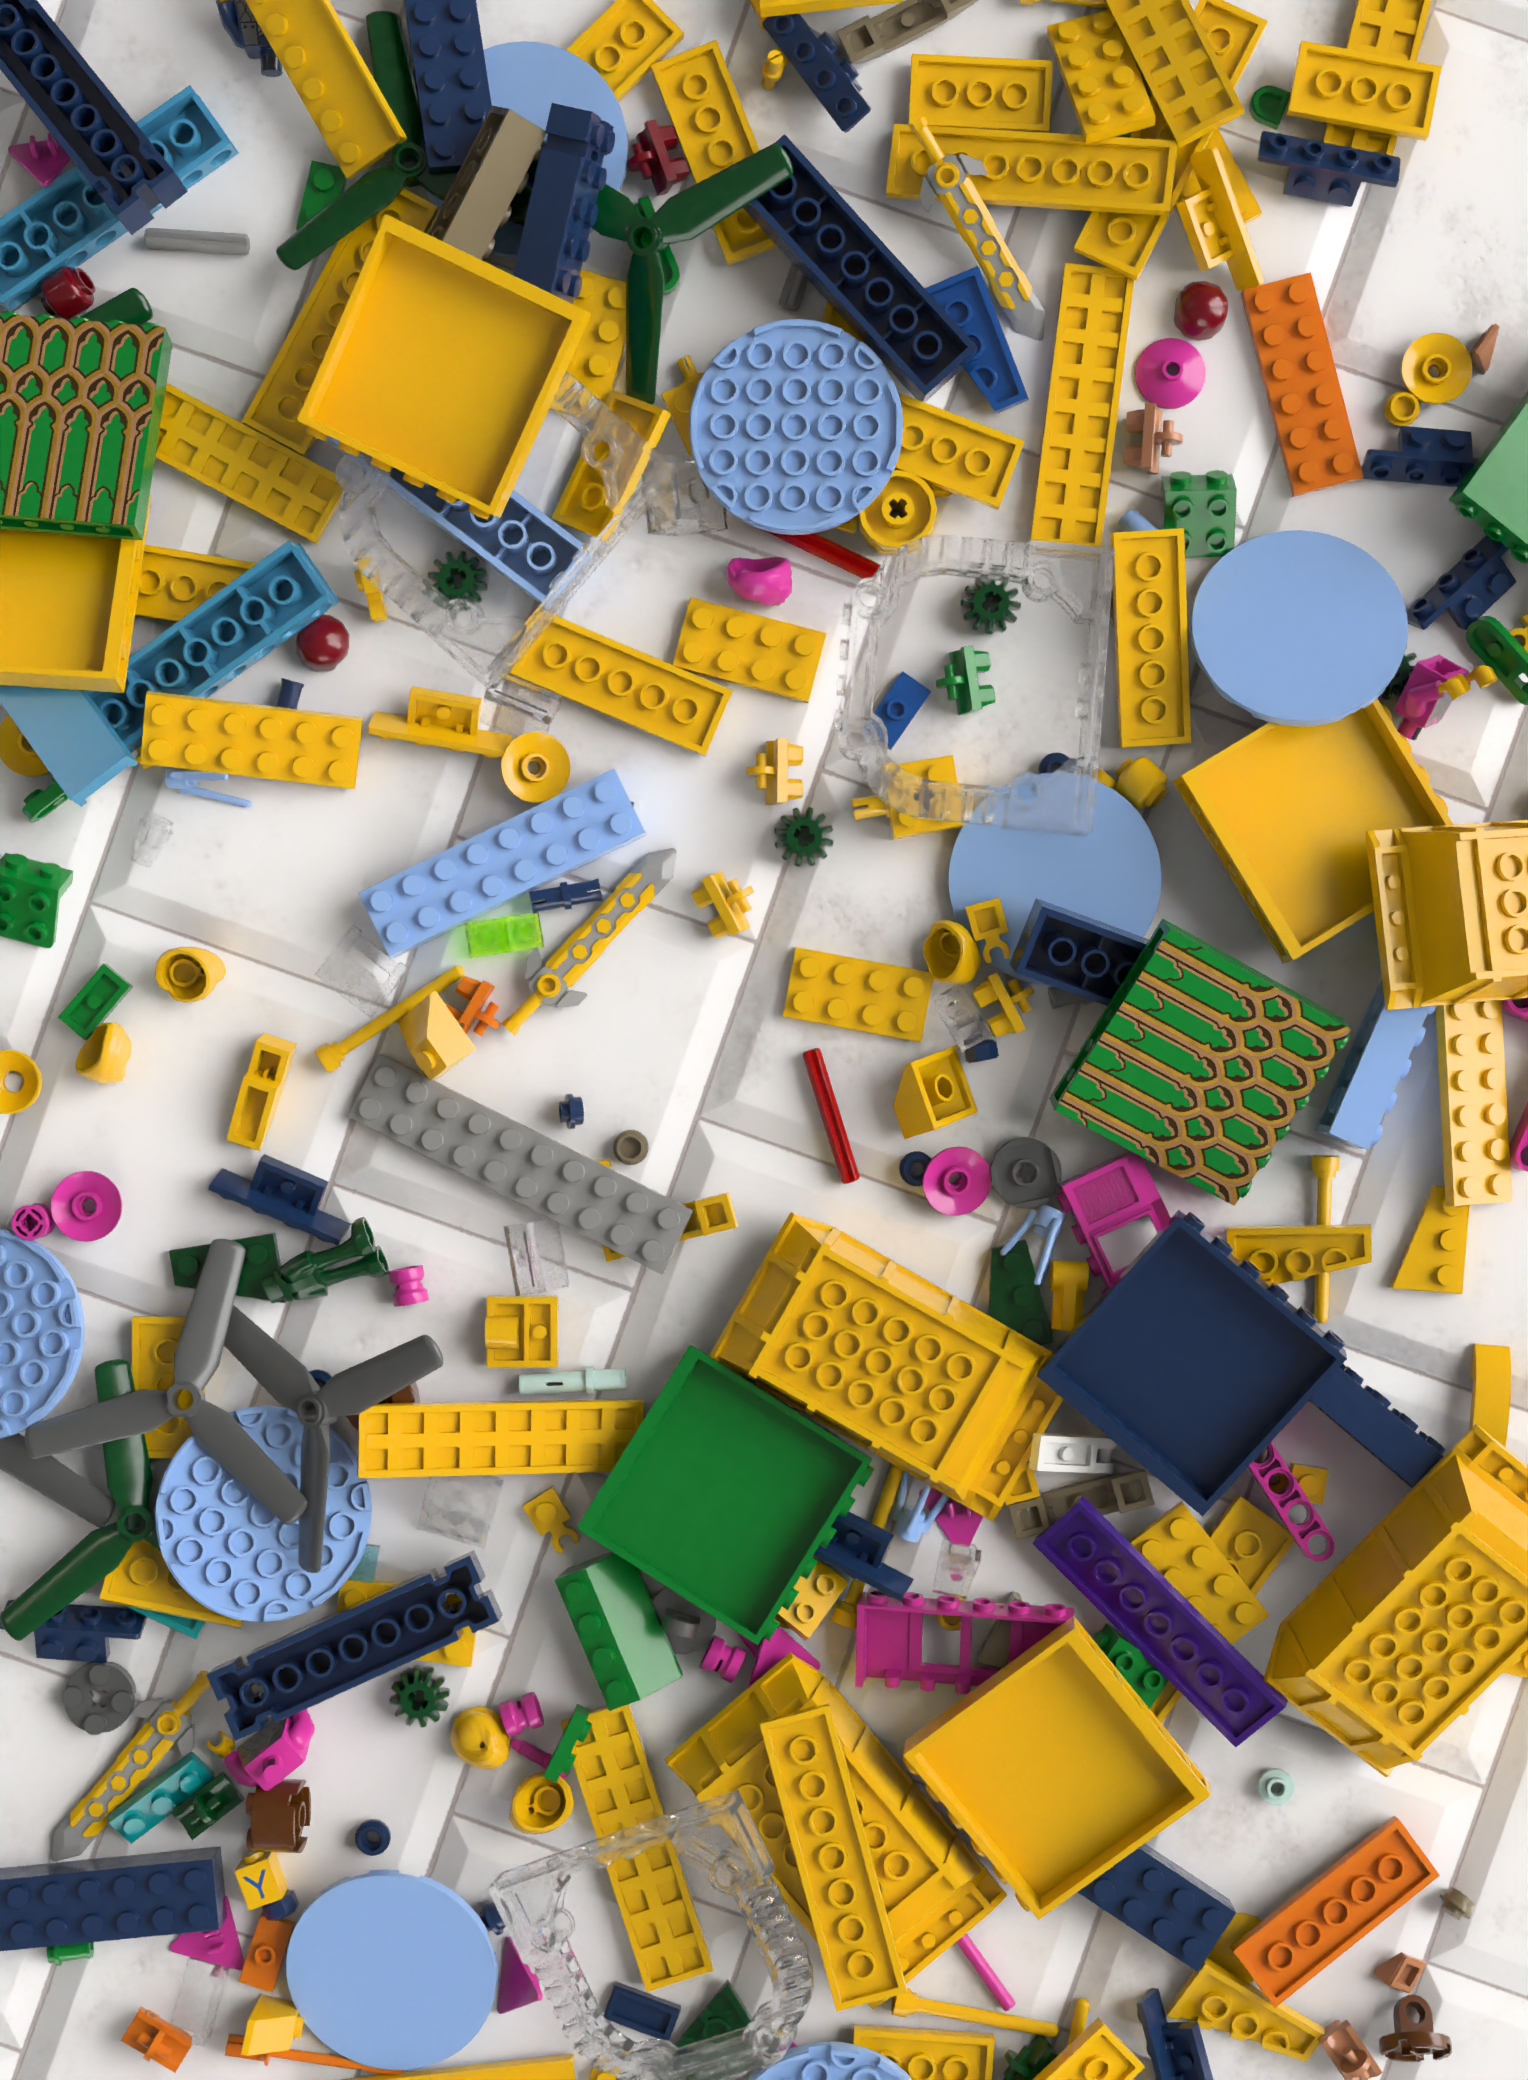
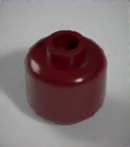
M64 266L42 282L41 290L43 297L41 298V303L51 316L58 315L62 319H71L77 317L93 305V293H95L96 289L90 277L82 269Z

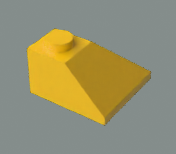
M436 990L397 1021L410 1053L430 1081L443 1076L476 1050Z
M955 1046L905 1065L893 1103L904 1139L936 1130L978 1112Z

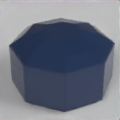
M992 1039L974 1040L963 1048L965 1060L968 1063L994 1059L999 1056L997 1043Z
M291 1889L286 1891L282 1899L262 1906V1910L267 1920L277 1921L295 1912L299 1901L294 1890Z

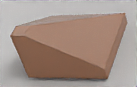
M1496 323L1492 324L1482 334L1469 353L1472 366L1483 374L1490 367L1500 327Z
M1400 1952L1376 1967L1373 1974L1386 1985L1410 1994L1427 1963Z

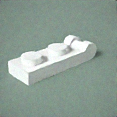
M1033 1433L1029 1469L1048 1472L1113 1474L1112 1450L1116 1449L1117 1444L1107 1435Z

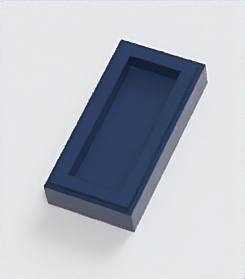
M616 1981L603 2013V2018L669 2043L681 2011V2005Z

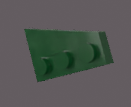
M276 1233L232 1240L243 1245L246 1249L236 1295L270 1301L262 1286L261 1279L273 1275L274 1269L281 1267ZM211 1243L169 1251L175 1286L196 1289ZM285 1298V1299L280 1300V1301H278V1302H280V1303H286L287 1300H286V1298Z
M1019 1240L1005 1256L1000 1254L1001 1249L1005 1245L991 1248L988 1315L1039 1345L1054 1342L1039 1285L1034 1284L1036 1274L1026 1240Z
M728 1979L659 2063L657 2071L663 2080H709L765 2044V2037Z

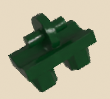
M222 1771L175 1807L171 1813L180 1821L193 1840L243 1802L245 1798L226 1773Z
M1036 2035L1028 2047L1024 2045L1018 2054L1010 2049L1004 2054L1003 2057L1009 2066L1003 2073L1005 2076L1003 2080H1033L1058 2054L1045 2036Z

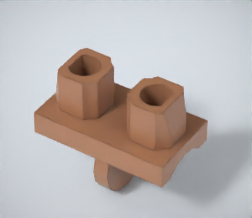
M1145 403V409L1127 412L1126 417L1127 432L1129 434L1143 433L1142 445H1125L1124 463L1128 467L1142 468L1147 474L1159 473L1160 445H1162L1161 457H1171L1172 446L1183 443V435L1173 432L1174 421L1164 420L1163 432H1161L1163 411L1156 409V403Z
M1347 2019L1342 2023L1340 2020H1335L1324 2028L1325 2034L1318 2040L1345 2080H1368L1383 2073Z

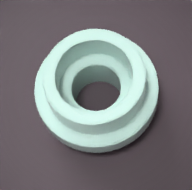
M1269 1769L1259 1778L1258 1791L1267 1803L1280 1805L1291 1798L1294 1791L1293 1780L1282 1769ZM1274 1783H1282L1280 1792H1271V1786Z

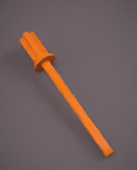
M229 2034L225 2049L226 2056L264 2061L266 2066L269 2064L270 2057L346 2069L360 2068L367 2072L384 2075L403 2073V2070H385L366 2066L346 2057L296 2049L251 2056L241 2055L245 2036Z

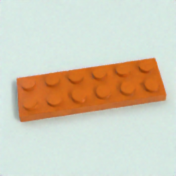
M1311 272L1242 290L1240 295L1292 497L1361 480L1363 473Z
M1393 1816L1230 1946V1949L1268 2001L1276 2008L1438 1878L1440 1874L1396 1816Z

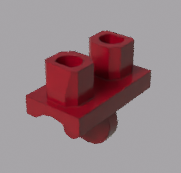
M650 120L644 123L645 129L637 134L638 143L631 146L634 156L627 161V166L631 172L640 171L643 180L651 178L657 196L667 194L674 184L685 180L690 170L686 159L683 157L670 160L667 150L674 149L678 144V137L674 126H658L656 120Z

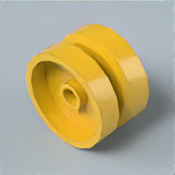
M894 470L879 496L865 510L858 514L857 522L860 535L870 548L881 555L899 557L912 554L924 545L932 532L937 511L934 493L928 484L914 473ZM898 510L902 513L903 518H900L899 515L893 518L890 516V513Z

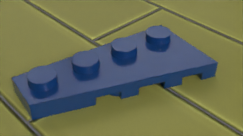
M976 266L925 288L978 347L974 359L964 369L995 413H1000L1029 401L979 267Z

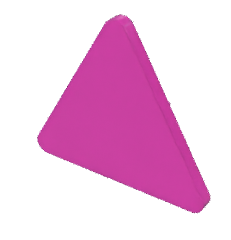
M50 132L48 133L47 140L36 142L35 136L31 135L30 143L12 145L8 148L10 155L44 187L49 186L71 160Z
M930 1488L925 1502L930 1511L943 1494L934 1488ZM949 1498L935 1519L958 1553L963 1555L967 1552L983 1516Z
M778 1626L769 1641L762 1638L747 1689L790 1652L817 1670L820 1669L821 1664L785 1630Z
M225 1895L227 1918L219 1930L182 1933L170 1945V1950L174 1953L239 1971L242 1970L245 1962L228 1897Z
M512 1936L506 1937L504 1941L497 2012L499 2014H505L540 2001L543 1997L538 1973L532 1974Z

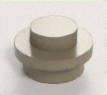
M636 1130L623 1131L616 1137L613 1145L616 1158L626 1165H635L643 1161L649 1149L646 1137Z
M1450 1887L1447 1893L1442 1892L1439 1896L1444 1902L1441 1907L1455 1919L1460 1920L1462 1916L1470 1919L1473 1915L1471 1910L1475 1904L1459 1890Z

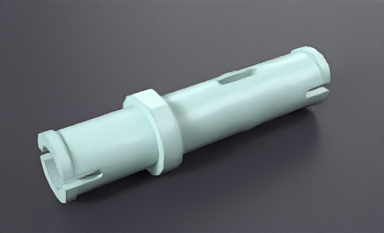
M591 1366L586 1367V1370L519 1375L520 1395L587 1391V1395H594L595 1391L627 1388L625 1368L594 1370V1367Z

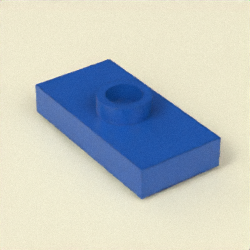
M902 671L862 731L891 750L931 691Z

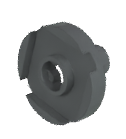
M1029 1137L1016 1138L1005 1143L995 1152L990 1166L991 1183L996 1193L1005 1202L1019 1208H1034L1046 1203L1055 1193L1061 1181V1165L1056 1153L1045 1143ZM1025 1162L1029 1168H1035V1174L1030 1176V1182L1024 1183L1023 1178L1016 1177V1171L1021 1168L1020 1164Z
M89 1662L80 1667L69 1678L62 1694V1702L68 1717L77 1727L85 1730L88 1734L98 1735L115 1730L129 1718L135 1706L136 1686L132 1676L121 1665L113 1662ZM93 1689H96L98 1692L105 1690L108 1693L105 1698L106 1705L96 1704L92 1700L94 1697Z

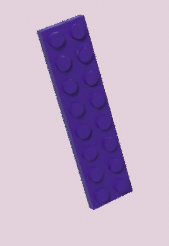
M1084 1496L1077 1500L1035 1538L1032 1544L1140 1650L1235 1748L1286 1708L1288 1700L1264 1681V1676Z

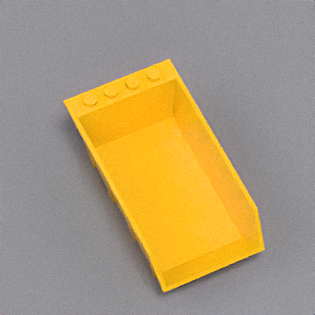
M1528 820L1365 831L1385 1010L1528 998Z
M790 1212L709 1355L755 1385L992 1522L1030 1458L1033 1433L1045 1432L1063 1400L1059 1394L1037 1377L1039 1366L1052 1353L1050 1350L839 1229Z
M1475 1424L1279 1625L1265 1671L1264 1681L1284 1696L1291 1705L1384 1777H1389L1396 1766L1413 1760L1418 1762L1423 1757V1751L1460 1714L1464 1716L1470 1710L1469 1706L1512 1663L1516 1665L1522 1659L1521 1654L1528 1648V1465L1479 1425Z
M790 1652L664 1760L692 1790L701 1804H704L731 1837L742 1854L750 1860L777 1893L787 1909L795 1915L818 1943L762 1736L760 1721L830 1703L904 1979L907 1984L990 1914L1005 1899L1007 1893L828 1677ZM889 1998L871 2002L868 2004L872 2009H874L877 2006L884 2003L885 2001H887Z

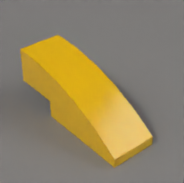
M263 1033L256 1040L248 1072L243 1077L226 1140L257 1151L261 1150L287 1079L297 1046L296 1043L267 1033Z

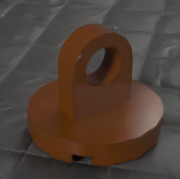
M1413 1994L1397 2001L1393 2011L1395 2033L1382 2036L1379 2039L1380 2054L1385 2055L1390 2060L1401 2062H1420L1424 2060V2055L1433 2054L1435 2061L1449 2057L1452 2053L1451 2039L1444 2034L1434 2033L1432 2012L1426 2000L1421 1996ZM1407 2005L1417 2009L1420 2016L1418 2023H1413L1408 2019L1406 2015Z

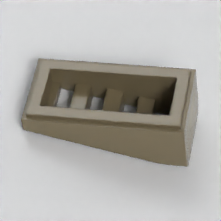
M1012 1591L1005 1604H1009L1011 1601H1022L1021 1595L1018 1592ZM995 1620L979 1650L978 1660L980 1663L1004 1668L1008 1665L1011 1620Z

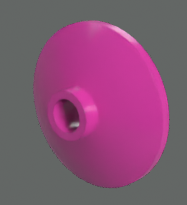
M1164 338L1150 344L1141 353L1135 368V380L1142 396L1148 402L1156 403L1157 407L1164 409H1176L1189 404L1198 396L1205 382V364L1200 353L1188 342L1177 338ZM1168 365H1175L1178 368V374L1175 376L1169 375L1166 367Z
M950 1147L936 1154L927 1164L922 1179L923 1192L927 1201L937 1211L951 1216L965 1215L977 1209L988 1196L992 1182L991 1171L986 1160L978 1152L967 1147ZM952 1173H958V1180L954 1183H949V1176Z
M94 1171L76 1172L67 1176L56 1187L51 1200L52 1217L57 1227L66 1236L78 1241H95L107 1236L117 1226L122 1214V1198L116 1185L105 1175ZM87 1199H92L95 1202L96 1207L93 1212L85 1209L84 1204Z

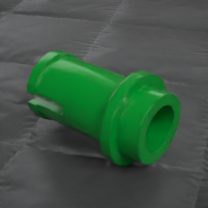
M93 1942L47 1947L48 1962L55 1963L56 1966H61L63 1961L91 1959L94 1953Z

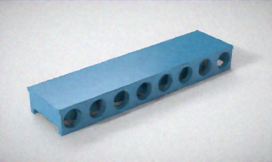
M191 85L136 122L137 126L150 140L156 151L162 155L187 190L239 154ZM76 165L55 179L49 186H45L0 218V303L7 311L14 312L42 292V282L61 267L70 266L74 269L128 232ZM160 203L155 208H153L150 211V213H155L156 211L161 209L163 205Z
M288 541L131 655L128 662L124 693L87 691V693L132 753L142 746L147 691L208 698L340 601L301 544Z
M0 685V703L66 796L81 807L87 803L85 800L87 797L129 765L133 768L138 764L87 691Z

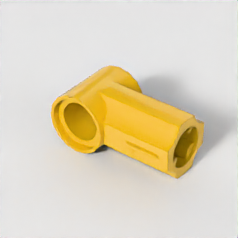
M1051 1261V1329L1071 1331L1082 1319L1083 1296L1088 1288V1262Z

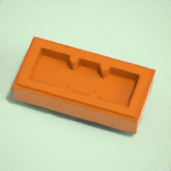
M262 1911L238 1982L272 1993L296 1923L295 1921L286 1918L269 1921Z

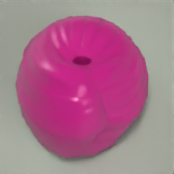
M739 557L733 558L725 567L726 580L729 586L743 599L758 601L764 605L779 606L792 593V570L787 558L750 559Z

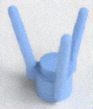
M165 767L167 787L179 788L181 794H195L244 807H251L252 805L249 800L194 786L198 785L200 780H227L228 774L200 772L199 770Z
M1043 1204L1040 1205L1038 1212L1030 1209L1025 1221L1007 1241L1000 1254L1005 1256L1028 1228L1034 1225L1035 1227L1032 1232L1046 1239L1034 1279L1035 1285H1042L1049 1268L1057 1236L1066 1219V1215L1055 1208Z
M903 1471L896 1508L891 1519L896 1521L893 1532L902 1539L917 1543L922 1533H928L932 1522L950 1497L942 1494L925 1518L926 1514L922 1509L930 1492V1487L925 1486L915 1507L906 1506V1509L903 1510L909 1473Z

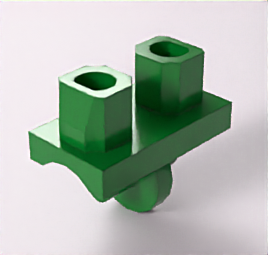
M964 646L960 650L950 652L951 664L944 665L945 678L938 679L935 682L936 688H947L948 700H956L958 715H967L982 709L984 706L995 703L994 688L992 685L979 686L977 673L989 671V653L974 651L973 646Z

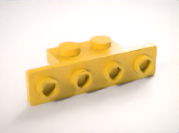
M1213 147L1192 154L1190 160L1201 190L1177 202L1176 205L1199 270H1208L1226 260L1236 290L1241 291L1262 285L1264 280L1260 266L1256 260L1248 237V231L1241 217L1236 197L1232 191L1218 148Z
M412 686L409 693L408 717L376 711L368 726L369 734L378 735L382 739L412 741L420 746L435 745L446 747L454 752L468 751L479 753L488 758L502 757L506 747L513 740L512 735L479 729L482 698Z

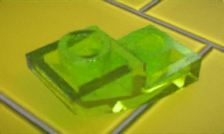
M539 912L464 924L470 958L544 947Z

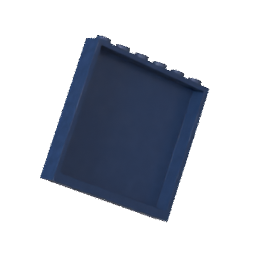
M1178 1210L1039 1366L1037 1377L1203 1517L1346 1361L1347 1355L1346 1350L1343 1348L1346 1344L1337 1334L1331 1330H1328L1326 1333L1315 1325L1318 1321L1315 1316L1302 1306L1297 1310L1287 1301L1289 1295L1275 1283L1269 1286L1259 1278L1261 1275L1260 1270L1247 1259L1241 1262L1231 1254L1233 1248L1223 1238L1217 1235L1213 1239L1203 1230L1205 1224L1191 1212L1185 1215Z

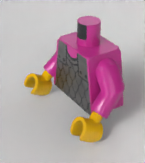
M1440 654L1417 662L1395 706V712L1404 717L1397 730L1398 733L1408 739L1416 740L1422 728L1438 723L1451 702L1471 689L1470 682L1476 680L1480 689L1496 682L1498 678L1493 668L1481 665L1469 672Z
M305 1709L279 1722L270 1721L240 1745L237 1751H234V1741L222 1731H218L222 1736L221 1743L215 1746L208 1740L207 1747L220 1758H225L223 1763L239 1784L249 1787L259 1785L264 1791H269L306 1760L315 1727L308 1709Z

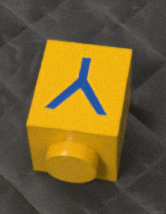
M252 1850L242 1856L243 1860L240 1861L234 1872L248 1910L250 1911L282 1899L288 1889V1885L276 1853Z

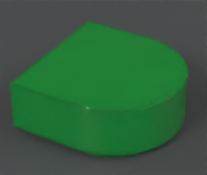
M1269 85L1259 88L1253 94L1249 104L1252 118L1260 124L1277 130L1288 104L1290 92Z

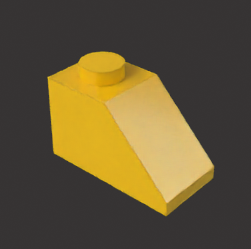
M261 1994L247 2022L241 2055L251 2056L286 2051L290 2049L295 2038H301L305 2018L299 2015V2010L296 2009L293 2001Z

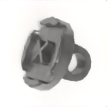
M668 1587L661 1589L655 1594L652 1601L674 1654L686 1655L698 1651L710 1641L716 1630L715 1617Z

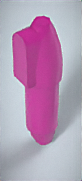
M519 1738L510 1741L511 1748L546 1770L552 1754H548ZM562 1772L560 1774V1777L566 1778L568 1776Z

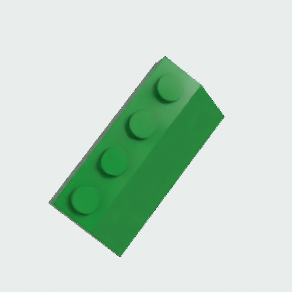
M611 1551L568 1567L555 1579V1583L609 1711L642 1700L683 1676L641 1572L637 1567Z

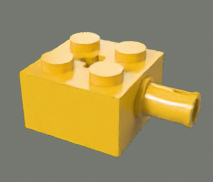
M953 755L882 767L881 774L884 786L882 794L851 798L852 809L867 807L854 810L855 821L886 815V818H889L893 840L961 829L965 825ZM919 789H924L925 794H930L932 797L928 800L926 807L922 806L920 801H914L913 799L919 793Z

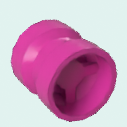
M40 1203L19 1208L14 1213L11 1223L15 1234L21 1239L29 1241L49 1235L55 1227L51 1208Z
M423 1265L388 1271L390 1282L397 1286L393 1294L394 1307L429 1300L427 1289L420 1283V1280L425 1276Z
M714 1635L705 1651L699 1668L707 1672L715 1671L720 1674L721 1679L732 1683L742 1665L746 1650L738 1646L732 1648L726 1645L724 1639Z
M535 1692L524 1694L521 1701L507 1700L499 1704L502 1722L509 1737L521 1734L522 1730L528 1726L532 1729L544 1726L543 1713Z

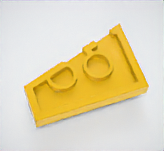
M1432 1185L1417 1220L1415 1232L1409 1246L1405 1248L1402 1255L1403 1260L1396 1276H1393L1390 1288L1463 1293L1470 1205L1447 1206L1445 1202V1186Z

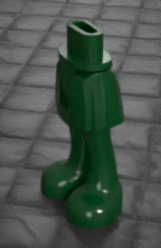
M360 1217L352 1223L351 1237L336 1247L320 1252L305 1251L286 1262L280 1268H275L274 1274L261 1279V1283L272 1304L285 1298L288 1302L293 1301V1298L294 1300L314 1299L327 1296L329 1286L360 1276L381 1278L389 1274V1266L379 1245L375 1246L374 1236L365 1217ZM357 1256H363L362 1258L352 1263L346 1264L344 1266H340L329 1270L324 1269L341 1261Z

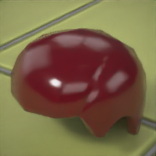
M1206 281L1189 283L1184 286L1176 298L1175 326L1185 337L1197 341L1212 338L1224 326L1228 313L1227 297L1218 285Z
M323 614L297 633L295 641L296 653L303 665L313 671H332L348 654L350 634L340 620L331 615Z

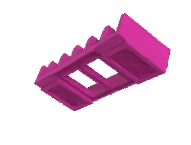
M1132 1151L1123 1153L1059 1183L1061 1192L1056 1194L1064 1213L1066 1214L1071 1211L1076 1222L1075 1225L1071 1226L1079 1245L1086 1244L1091 1254L1090 1257L1086 1258L1092 1274L1094 1277L1100 1275L1106 1286L1105 1289L1101 1290L1102 1295L1128 1266L1113 1272L1098 1237L1147 1214L1157 1233L1171 1219L1143 1158Z
M879 1590L863 1592L857 1604L855 1687H863L866 1677L885 1678V1687L897 1688L901 1680L920 1681V1689L923 1691H933L936 1683L956 1684L955 1692L958 1694H968L971 1686L981 1685L1001 1670L1000 1668L971 1666L972 1617L1011 1620L1010 1663L1074 1616V1608H1066L1064 1605L1056 1603L1046 1604L1045 1606L1030 1605L1025 1601H1011L1009 1604H998L988 1598L960 1601L958 1597L951 1595H942L937 1599L923 1598L922 1594L914 1592L906 1593L900 1602L893 1597L883 1595ZM923 1613L961 1616L960 1665L922 1662Z

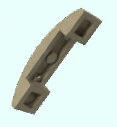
M906 0L871 19L867 15L836 32L851 64L855 65L882 56L924 36L959 15L978 0Z
M1143 1469L1103 1476L1040 1493L1041 1497L1010 1504L1008 1508L1017 1540L1041 1534L1082 1496L1102 1515L1120 1511L1121 1514L1155 1504L1146 1471Z

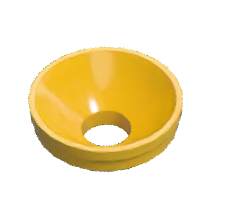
M16 1050L0 1051V1113H19L29 1108L39 1097L42 1089L41 1071L35 1061L28 1055ZM11 1071L19 1072L24 1078V1085L18 1092L8 1090L5 1085V1078Z

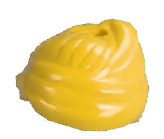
M936 920L930 927V935L923 943V954L933 979L943 983L954 985L969 983L979 972L981 965V955L976 941H974L971 933L963 925L950 920Z
M196 947L169 949L161 954L155 965V979L158 985L163 990L168 991L174 1000L183 1003L197 1002L211 994L216 984L223 980L226 974L221 958L210 951Z
M115 1022L101 1023L96 1028L92 1036L79 1051L75 1065L76 1073L92 1082H97L99 1085L123 1081L126 1076V1064L131 1055V1041L125 1030L121 1028V1025Z
M476 1706L472 1709L467 1708L461 1711L455 1717L450 1730V1743L454 1752L461 1760L478 1769L492 1770L500 1767L509 1758L511 1737L508 1736L499 1714L484 1706Z
M545 1772L531 1775L518 1785L512 1797L509 1820L515 1829L525 1834L538 1835L551 1832L567 1821L572 1813L574 1800L571 1787L562 1777L559 1776L557 1782L543 1777Z

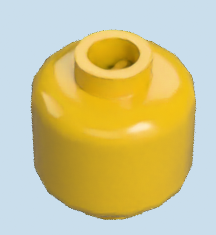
M1140 757L1134 761L1129 758L1116 771V775L1119 777L1116 782V791L1137 809L1145 807L1149 809L1154 808L1169 790L1166 786L1168 776L1147 757Z

